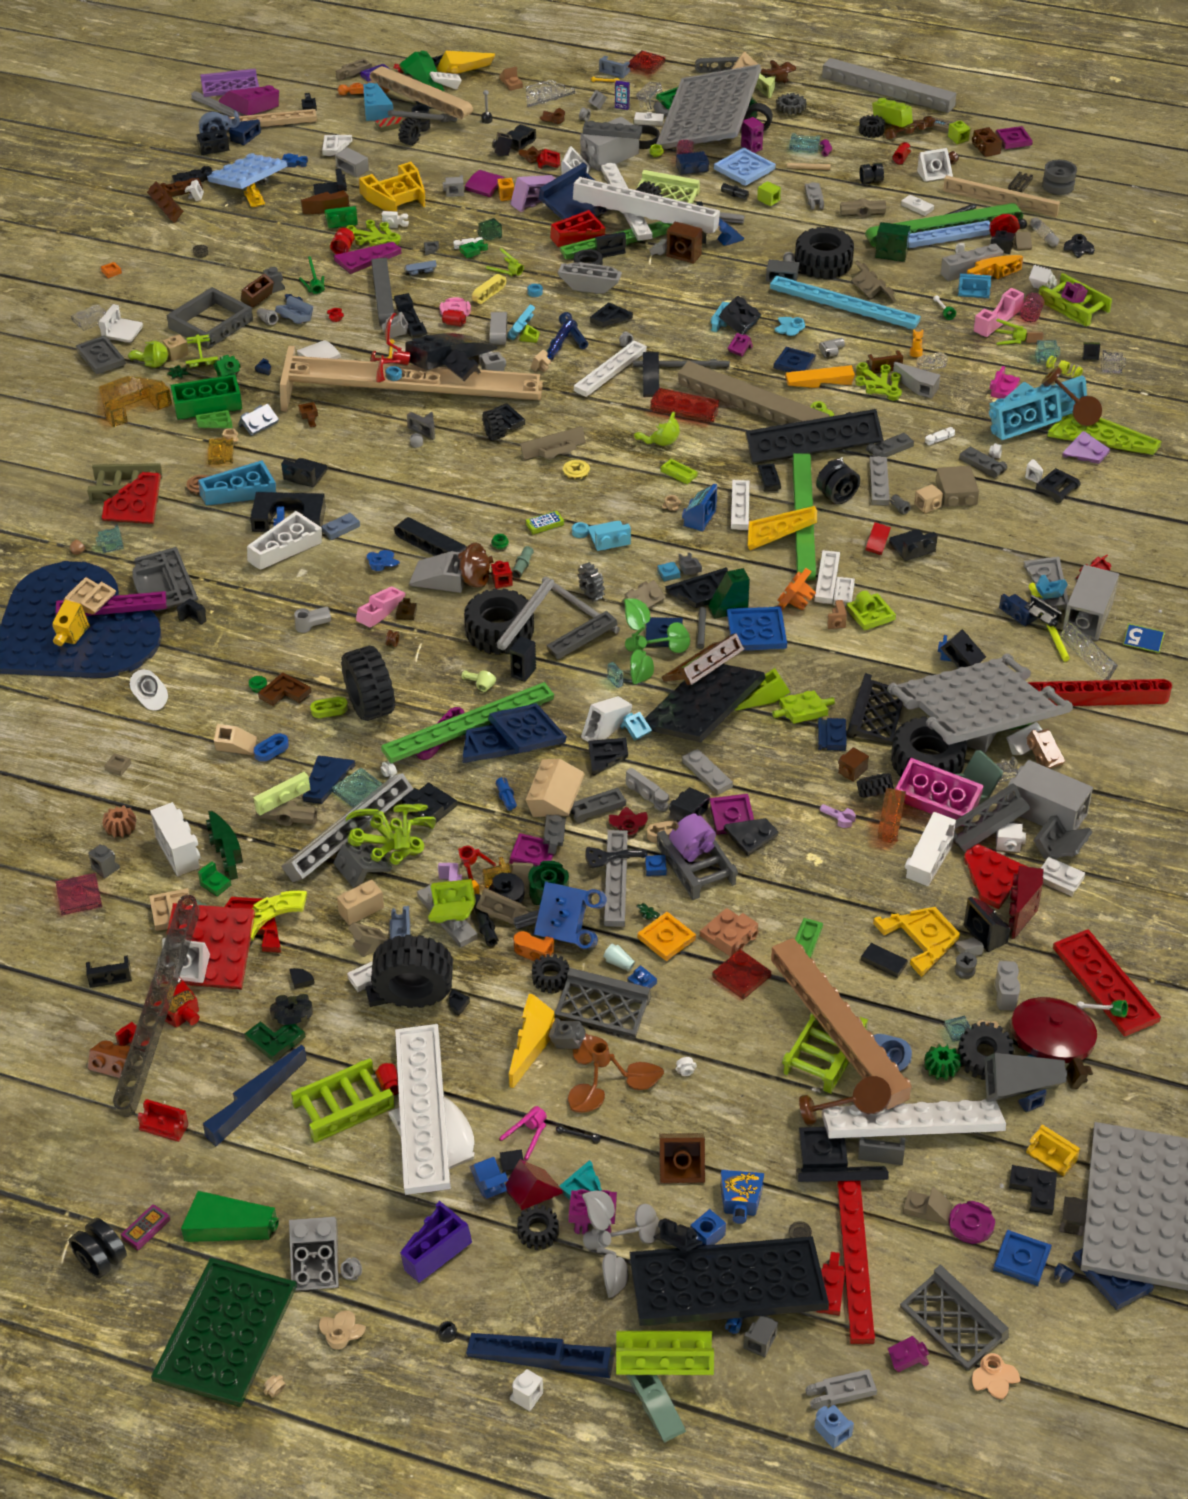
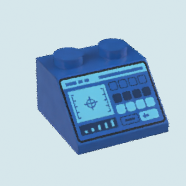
M712 484L701 490L694 499L690 500L689 506L682 513L685 527L703 532L716 512L717 484Z

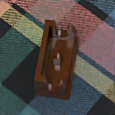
M899 350L895 351L897 355L873 358L872 354H868L869 360H866V363L869 366V370L874 374L881 373V366L885 364L891 367L890 371H893L894 363L903 364L904 356Z

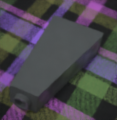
M993 1053L984 1058L986 1097L989 1102L1054 1088L1066 1082L1067 1070L1064 1060Z

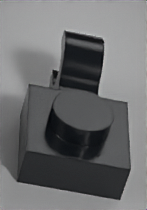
M304 93L305 99H301L302 109H315L317 111L315 98H311L310 93Z

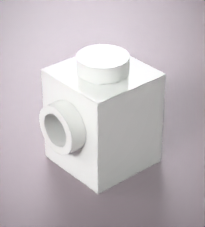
M1008 823L997 830L996 850L1020 852L1021 844H1025L1026 833L1022 832V824Z

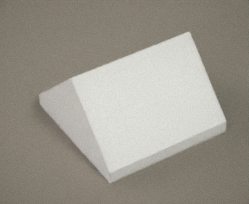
M570 146L561 162V171L563 175L584 162L587 165L588 173L591 166Z
M947 148L919 153L917 172L925 182L944 179L946 175L953 177Z
M163 938L162 978L176 980L180 977L183 981L203 983L210 957L206 944L203 942Z

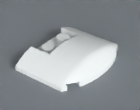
M444 1097L449 1169H452L474 1159L475 1153L473 1148L475 1142L471 1126L465 1115L452 1101ZM399 1107L388 1112L401 1136Z

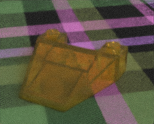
M125 376L99 386L105 418L113 428L128 422L125 408L127 405L146 398L157 410L172 405L170 389L163 381Z

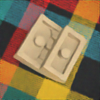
M85 577L64 600L79 603L82 605L85 613L95 614L116 593V590L103 582L97 584Z

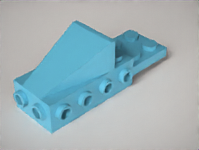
M1084 376L1061 382L1078 399L1087 396L1086 378ZM1023 382L1004 399L1000 398L995 402L989 403V416L992 421L991 432L1001 440H1005L1062 420V416L1073 413L1075 401L1057 384L1047 387L1042 384L1040 387L1033 388L1028 383Z

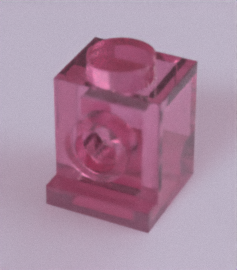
M679 140L677 154L693 153L694 142Z

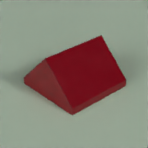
M521 1159L505 1184L506 1192L521 1210L563 1194L562 1189L545 1169Z

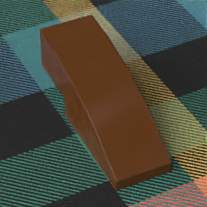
M344 190L329 194L327 191L301 199L302 213L325 214L326 209L350 207L349 195Z

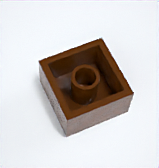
M674 221L667 230L666 256L694 264L702 255V228Z

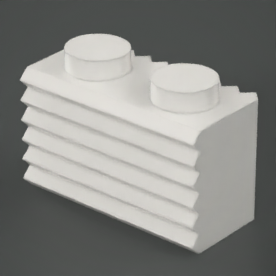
M1033 266L1029 280L1034 288L1039 289L1043 285L1049 289L1056 287L1057 279H1055L1051 269Z

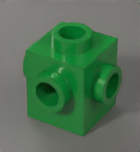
M229 355L220 357V360L213 364L218 377L236 375L241 368L238 359H235V356L229 357Z

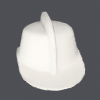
M145 669L138 670L132 675L130 679L131 691L143 706L153 711L164 707L168 699V692L160 679L153 672Z

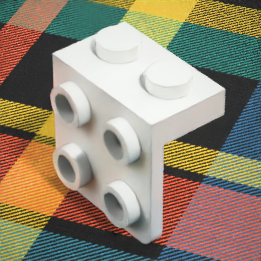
M113 304L99 320L101 336L105 335L110 340L129 343L133 341L143 328V323L122 319L119 305Z

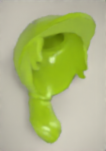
M155 340L145 342L148 345L145 347L144 353L132 350L128 354V358L131 361L134 359L145 361V366L152 368L162 366L168 358L166 347Z
M672 412L667 423H659V426L656 425V428L659 430L655 431L650 437L642 432H636L634 434L635 439L642 440L646 444L656 443L661 446L674 443L680 433L679 424L675 419V412Z

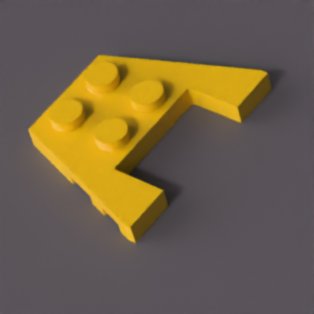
M936 907L910 911V914L906 915L891 914L889 918L883 919L881 916L875 917L873 920V924L884 936L899 928H903L924 951V953L910 959V965L921 977L927 973L960 937V933Z

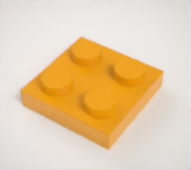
M666 912L639 931L637 938L662 959L668 961L695 941L696 934L670 913Z

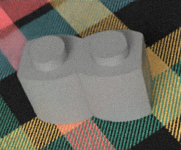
M1000 961L998 963L995 989L997 991L996 1004L1000 1010H1015L1017 1007L1020 983L1017 979L1019 969L1014 961Z

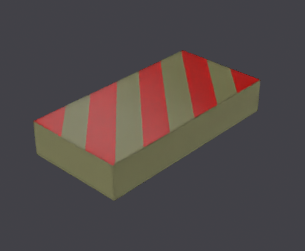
M393 116L377 120L375 124L381 132L400 128V124H402L405 118Z

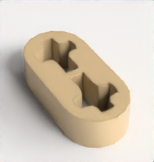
M671 820L649 825L647 828V839L650 842L657 843V834L655 832L658 833L663 830L669 837L672 829H678L679 825L677 823L679 822Z

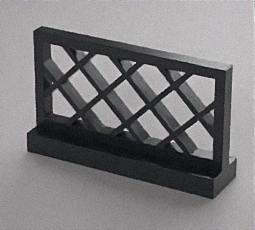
M865 673L846 736L853 738L856 734L892 745L903 702L899 698L893 699L887 690L889 685L871 680L872 675ZM872 687L880 689L881 693L876 694ZM885 696L889 701L883 703L880 698ZM875 700L878 705L872 706L869 701ZM893 705L896 711L890 712L887 707ZM882 709L885 714L880 716L876 710ZM871 712L875 718L869 719L865 714ZM889 718L892 724L887 725L884 719ZM879 722L882 727L876 729L872 723ZM868 725L871 731L863 730L861 727ZM886 731L890 737L882 736L880 732Z

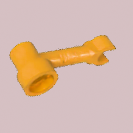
M913 329L914 339L910 348V356L921 357L923 354L921 339L923 337V329L920 332Z

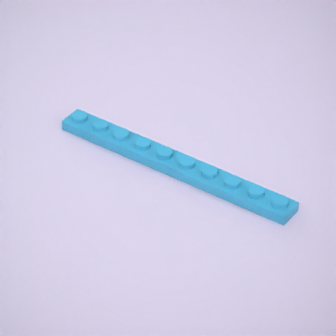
M776 276L770 283V289L798 296L806 300L847 310L848 312L858 313L908 329H915L921 318L919 315Z

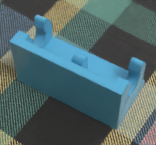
M960 274L958 296L990 297V275Z

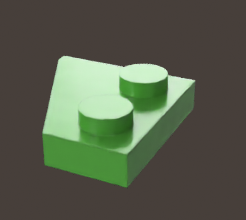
M228 410L196 415L198 428H233Z

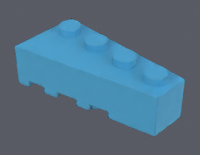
M263 460L198 480L200 496L206 506L254 500L256 492H276V482Z

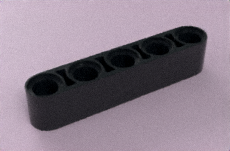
M406 517L394 527V533L398 538L433 556L451 551L461 553L467 547L410 517Z

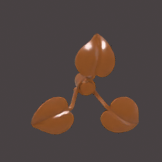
M585 1033L580 1049H573V1056L578 1063L584 1065L594 1061V1082L592 1086L583 1083L576 1085L570 1090L568 1095L570 1108L574 1112L586 1113L602 1105L605 1099V1092L602 1089L596 1088L598 1084V1067H606L610 1061L615 1064L624 1077H628V1086L635 1090H646L652 1087L663 1076L664 1069L647 1062H635L630 1064L627 1068L628 1072H625L615 1059L614 1054H610L605 1040Z

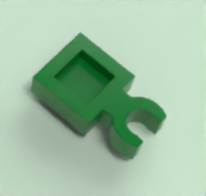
M479 240L477 243L470 242L461 245L459 250L466 258H472L480 254V251L488 250V244H484V240Z

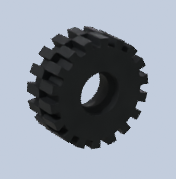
M981 1022L980 1026L974 1023L971 1029L967 1027L964 1034L962 1033L957 1054H960L961 1067L965 1066L964 1071L967 1074L971 1071L974 1078L980 1075L981 1080H985L984 1058L988 1056H984L977 1051L979 1045H990L994 1049V1053L1013 1055L1014 1047H1012V1039H1009L1010 1034L1007 1031L1002 1033L1003 1027L1001 1026L995 1028V1023L990 1022L989 1026H986L985 1022Z

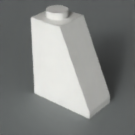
M619 696L591 704L581 738L587 742L590 740L606 739L620 728L624 721L623 718L630 714L632 704Z

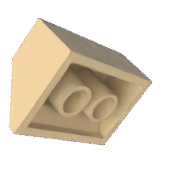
M542 759L526 797V803L532 816L546 817V814L569 816L583 781L584 772L561 759Z

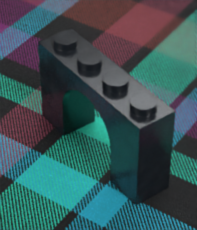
M256 492L250 517L252 532L269 531L272 519L277 514V507H284V511H298L321 527L326 510L325 493Z

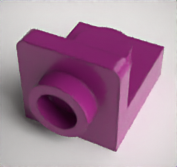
M736 333L728 346V351L742 357L747 348L752 349L753 347L751 338L746 334Z

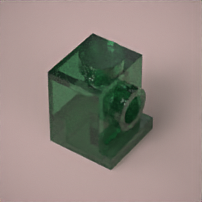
M495 218L478 223L479 237L484 238L486 241L496 237L502 238V225Z

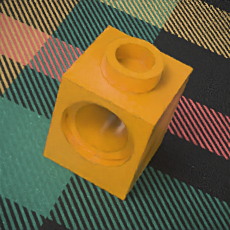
M512 178L497 179L500 201L512 200L515 188Z

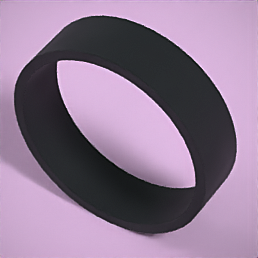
M638 125L642 126V133L652 134L656 137L647 141L639 140V149H650L652 145L657 143L660 132L657 128L650 125Z

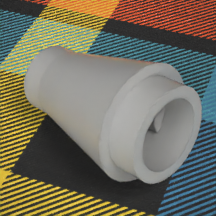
M263 308L257 310V316L267 325L277 323L278 315L274 310Z

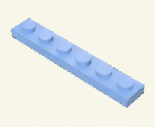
M983 221L911 233L909 248L987 236L990 234V222Z

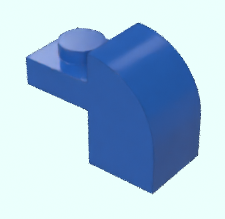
M495 1157L470 1166L476 1185L485 1199L507 1191L504 1182H507L508 1178L505 1172L500 1173Z

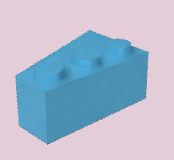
M377 83L363 84L366 121L393 117L388 116V111L393 110V103Z

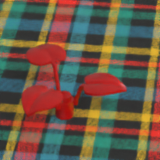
M397 313L391 315L385 329L386 344L397 351H393L392 358H384L383 355H381V358H375L376 351H373L370 357L371 362L379 361L376 373V382L378 383L385 381L383 364L396 363L407 366L409 364L410 352L401 351L402 348L390 342V326L392 319Z

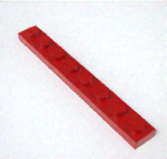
M837 1181L850 1344H874L875 1333L861 1181Z

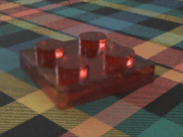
M641 50L628 61L630 62L628 67L645 72L646 74H652L665 63V57Z
M739 949L738 952L712 972V977L744 1000L771 977L772 971Z

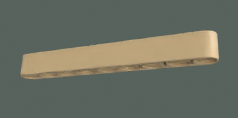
M380 66L370 73V79L373 83H377L384 88L458 119H463L473 112V107L468 101L386 67Z

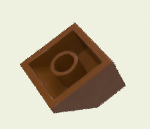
M659 1133L660 1183H705L704 1133Z

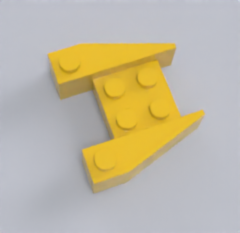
M412 162L398 165V176L378 181L373 174L359 178L360 194L366 201L384 211L397 212V206L413 200H417L425 207V190L419 171Z

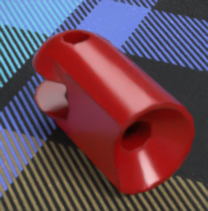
M901 143L894 152L892 159L896 164H903L911 153V150L908 149L911 146L909 143Z

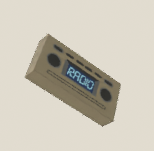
M932 117L935 118L934 126L927 128L948 133L949 124L954 122Z

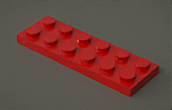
M1089 929L1053 943L1054 951L1098 1005L1110 1006L1115 1000H1126L1128 1004L1126 1017H1117L1110 1010L1102 1009L1124 1037L1160 1022L1161 1016Z

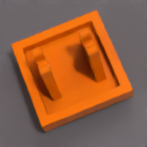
M807 568L802 573L798 571L792 579L795 583L791 581L784 590L787 593L783 592L777 599L780 602L777 607L781 606L783 611L789 603L800 610H804L808 604L804 598L811 600L812 596L816 594L805 582L812 571Z

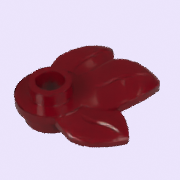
M625 807L619 816L609 815L611 826L619 829V831H628V836L637 834L639 828L645 826L648 821L647 812L635 815L628 807Z

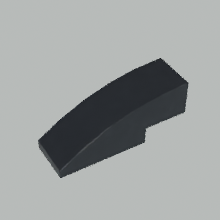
M643 352V397H660L659 352Z

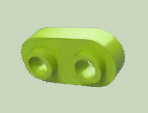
M344 697L316 700L310 705L311 715L315 718L342 715L348 711V701Z

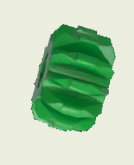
M940 1044L936 1048L930 1047L929 1052H926L924 1057L925 1070H928L929 1076L935 1075L937 1080L943 1077L945 1081H947L948 1077H955L961 1067L960 1054H956V1048L949 1049L948 1044L945 1047H942Z

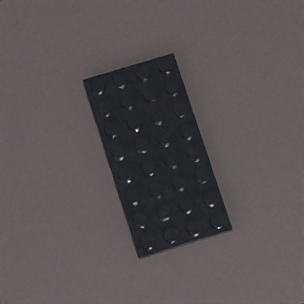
M813 1236L696 1246L691 1251L669 1248L629 1252L639 1326L829 1310V1301Z

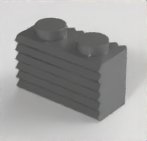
M769 259L766 269V281L771 282L776 276L797 281L799 262Z

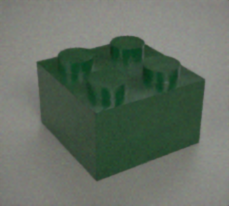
M880 222L877 231L875 258L905 262L908 254L911 226Z

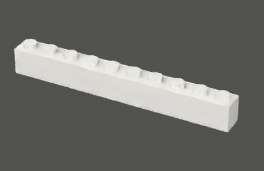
M579 177L574 182L573 200H577L580 203H589L593 206L606 207L609 210L614 209L622 213H631L635 216L647 217L650 220L656 219L663 223L673 224L676 221L702 228V231L705 233H714L719 225L720 210Z

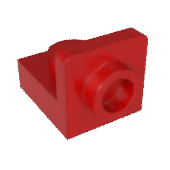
M544 149L537 156L538 168L542 169L544 165L558 168L561 165L560 153Z
M133 1022L120 1028L115 1033L117 1045L126 1046L130 1043L133 1048H138L143 1053L151 1049L148 1035Z

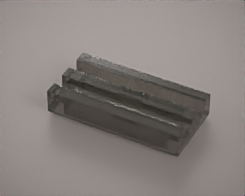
M1019 171L1008 185V190L1023 193L1033 180V175L1030 174L1028 177L1027 173L1022 175V172Z

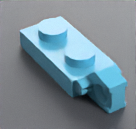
M722 302L712 316L710 322L712 324L711 331L718 332L721 326H727L718 316L730 302Z

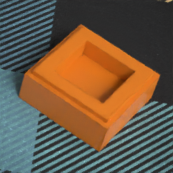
M115 262L100 267L101 272L107 278L122 274L121 268Z

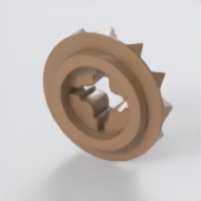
M196 475L191 477L187 481V489L190 493L198 495L200 493L198 480L209 476Z

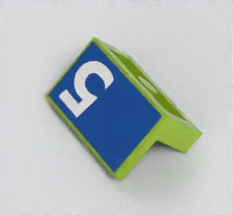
M1128 623L1123 645L1160 653L1165 631Z

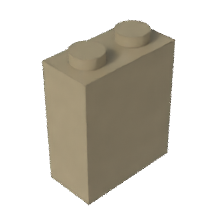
M971 466L937 468L935 481L937 488L943 493V507L978 504L979 489Z

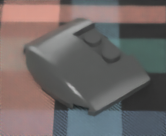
M177 547L135 558L134 563L136 565L132 572L138 594L166 591L167 609L179 606L190 598L194 601L198 600Z

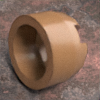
M75 539L70 545V550L72 554L79 555L85 550V546Z

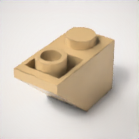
M217 724L214 736L216 751L254 755V747L257 742L255 735L237 726Z

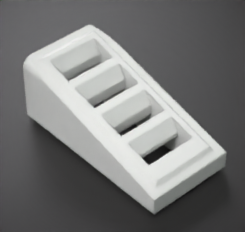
M430 72L434 82L455 90L458 89L461 83V78L458 74Z

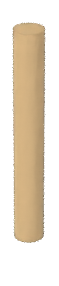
M787 163V169L830 170L831 164Z

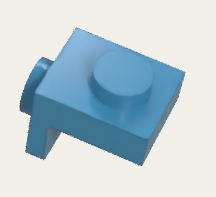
M1041 575L1036 584L1037 591L1043 599L1061 597L1068 586L1065 579L1049 582L1046 575Z

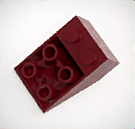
M1019 866L1018 874L1013 875L1012 886L1015 887H1011L1010 899L1014 902H1010L1009 914L1013 918H1009L1008 924L1010 930H1012L1011 939L1017 937L1038 911L1043 886L1044 869Z

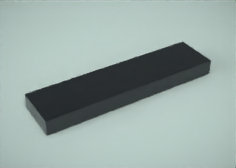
M885 1166L797 1168L796 1178L798 1182L889 1180V1172Z

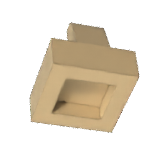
M542 350L534 357L530 367L533 371L540 370L546 372L549 369L548 365L551 363V360L547 357L548 352Z

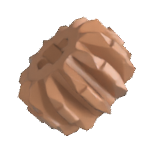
M123 805L121 808L117 806L115 809L109 808L108 813H104L102 824L108 835H113L114 838L117 836L123 838L125 834L131 835V831L135 830L137 820L132 809L126 808Z

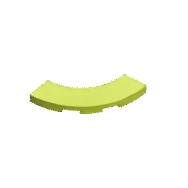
M307 891L281 892L280 895L270 898L266 897L254 904L252 909L255 910L251 941L254 940L258 930L273 917L288 912H303Z

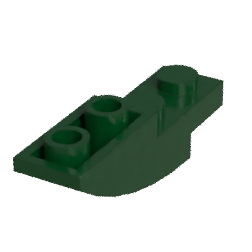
M208 811L209 819L206 820L208 832L212 831L209 834L211 846L215 845L216 853L220 852L221 858H226L222 862L224 872H229L230 880L238 879L236 864L243 863L239 841L232 828L222 817L213 811Z

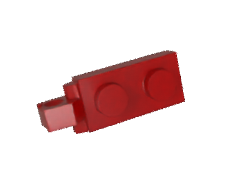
M831 1252L829 1264L823 1263L821 1272L829 1301V1310L816 1311L817 1313L840 1316L845 1271L844 1266H839L840 1253Z

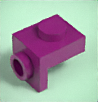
M913 1336L888 1348L894 1369L897 1372H901L919 1362L924 1366L929 1365L927 1359L929 1352L923 1342H919Z

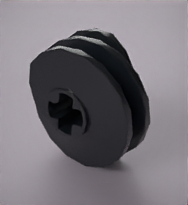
M500 873L492 879L489 890L518 903H521L524 899V883L517 875Z

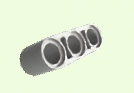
M491 312L490 343L493 345H506L507 312Z

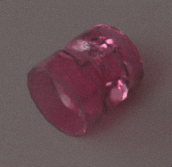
M1030 293L1025 297L1020 309V316L1024 321L1035 322L1039 319L1045 303L1041 295Z

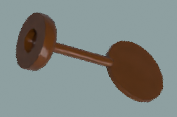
M1058 366L1053 368L1041 383L1047 387L1055 382L1075 401L1072 412L1074 419L1079 424L1090 426L1098 422L1102 416V406L1099 400L1093 396H1083L1078 399L1057 379L1062 372L1061 368Z
M869 1076L862 1079L856 1085L852 1097L814 1105L810 1096L802 1095L799 1098V1106L805 1124L811 1126L817 1121L816 1111L854 1102L855 1106L865 1114H877L888 1106L892 1091L889 1084L883 1078Z

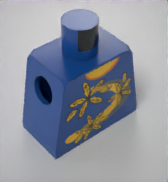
M721 1170L720 1187L723 1210L726 1214H733V1221L735 1223L743 1224L746 1222L747 1215H756L763 1191L764 1173Z

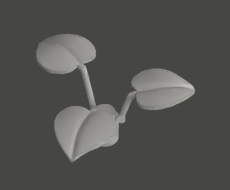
M590 1191L582 1194V1197L586 1203L591 1224L595 1229L584 1234L583 1242L588 1250L597 1249V1253H606L602 1263L603 1276L608 1298H612L626 1286L628 1282V1268L622 1257H616L614 1251L605 1249L611 1243V1237L639 1231V1236L643 1243H652L656 1240L654 1236L660 1232L658 1227L659 1219L651 1205L641 1204L635 1211L637 1227L609 1233L606 1229L611 1225L610 1219L614 1216L613 1201L605 1192Z

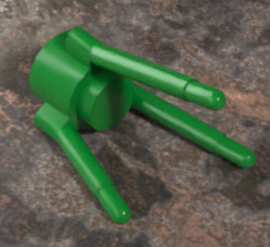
M309 256L308 260L313 279L309 285L301 277L299 280L308 289L309 293L320 294L325 290L324 276L321 277V281L317 279L312 259Z

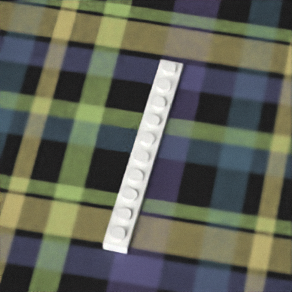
M615 163L601 165V171L608 184L628 188ZM623 213L637 241L652 239V232L643 216Z

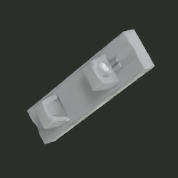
M430 884L426 888L417 891V897L431 912L434 902ZM455 919L440 923L460 948L478 939L476 931L466 920L455 921Z

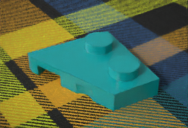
M590 1160L559 1185L563 1195L569 1200L571 1198V1190H602L601 1183L594 1172L593 1164Z

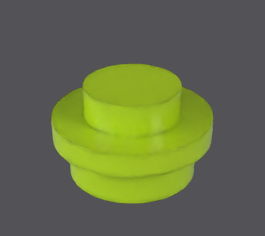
M654 144L649 149V153L653 157H659L664 153L661 145Z

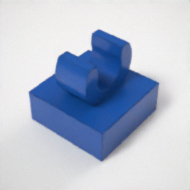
M639 966L627 978V982L651 989L657 984V978L644 967Z

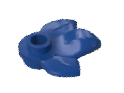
M382 550L379 553L369 552L366 557L370 568L374 571H382L385 566L393 567L400 564V561L393 559L394 552L390 550Z

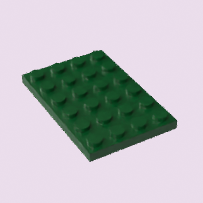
M210 1257L151 1375L152 1382L242 1407L295 1293L297 1282Z

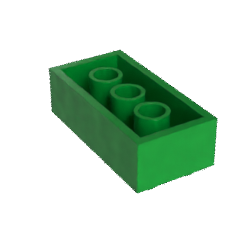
M235 374L170 385L177 420L196 417V415L243 409Z

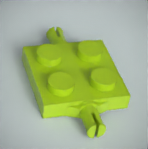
M814 690L805 691L804 693L779 698V705L782 709L772 711L774 719L785 716L795 724L828 716V708L826 706L835 705V700L833 697L821 699Z

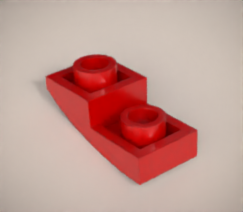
M874 522L865 550L882 555L891 527Z

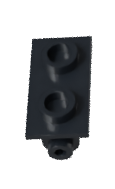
M1031 595V603H1027L1024 608L1032 616L1038 618L1040 614H1043L1040 620L1050 627H1056L1058 622H1062V613L1058 608L1051 607L1042 598Z
M667 1218L661 1219L658 1222L660 1233L655 1235L654 1238L662 1241L664 1244L677 1247L681 1251H691L694 1247L702 1244V1241L696 1239L697 1233L694 1229L681 1224L677 1225L676 1222Z

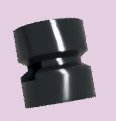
M415 105L411 108V112L430 114V109L426 105ZM413 118L421 122L420 125L422 127L420 129H422V132L430 129L429 119Z
M874 163L872 166L870 164L860 165L859 176L861 183L883 182L884 168L882 163Z

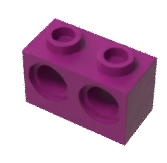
M754 117L743 120L741 129V147L753 153L763 149L764 124Z

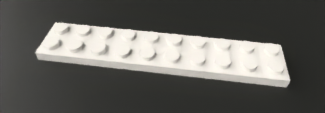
M438 1024L395 1029L405 1195L451 1189Z

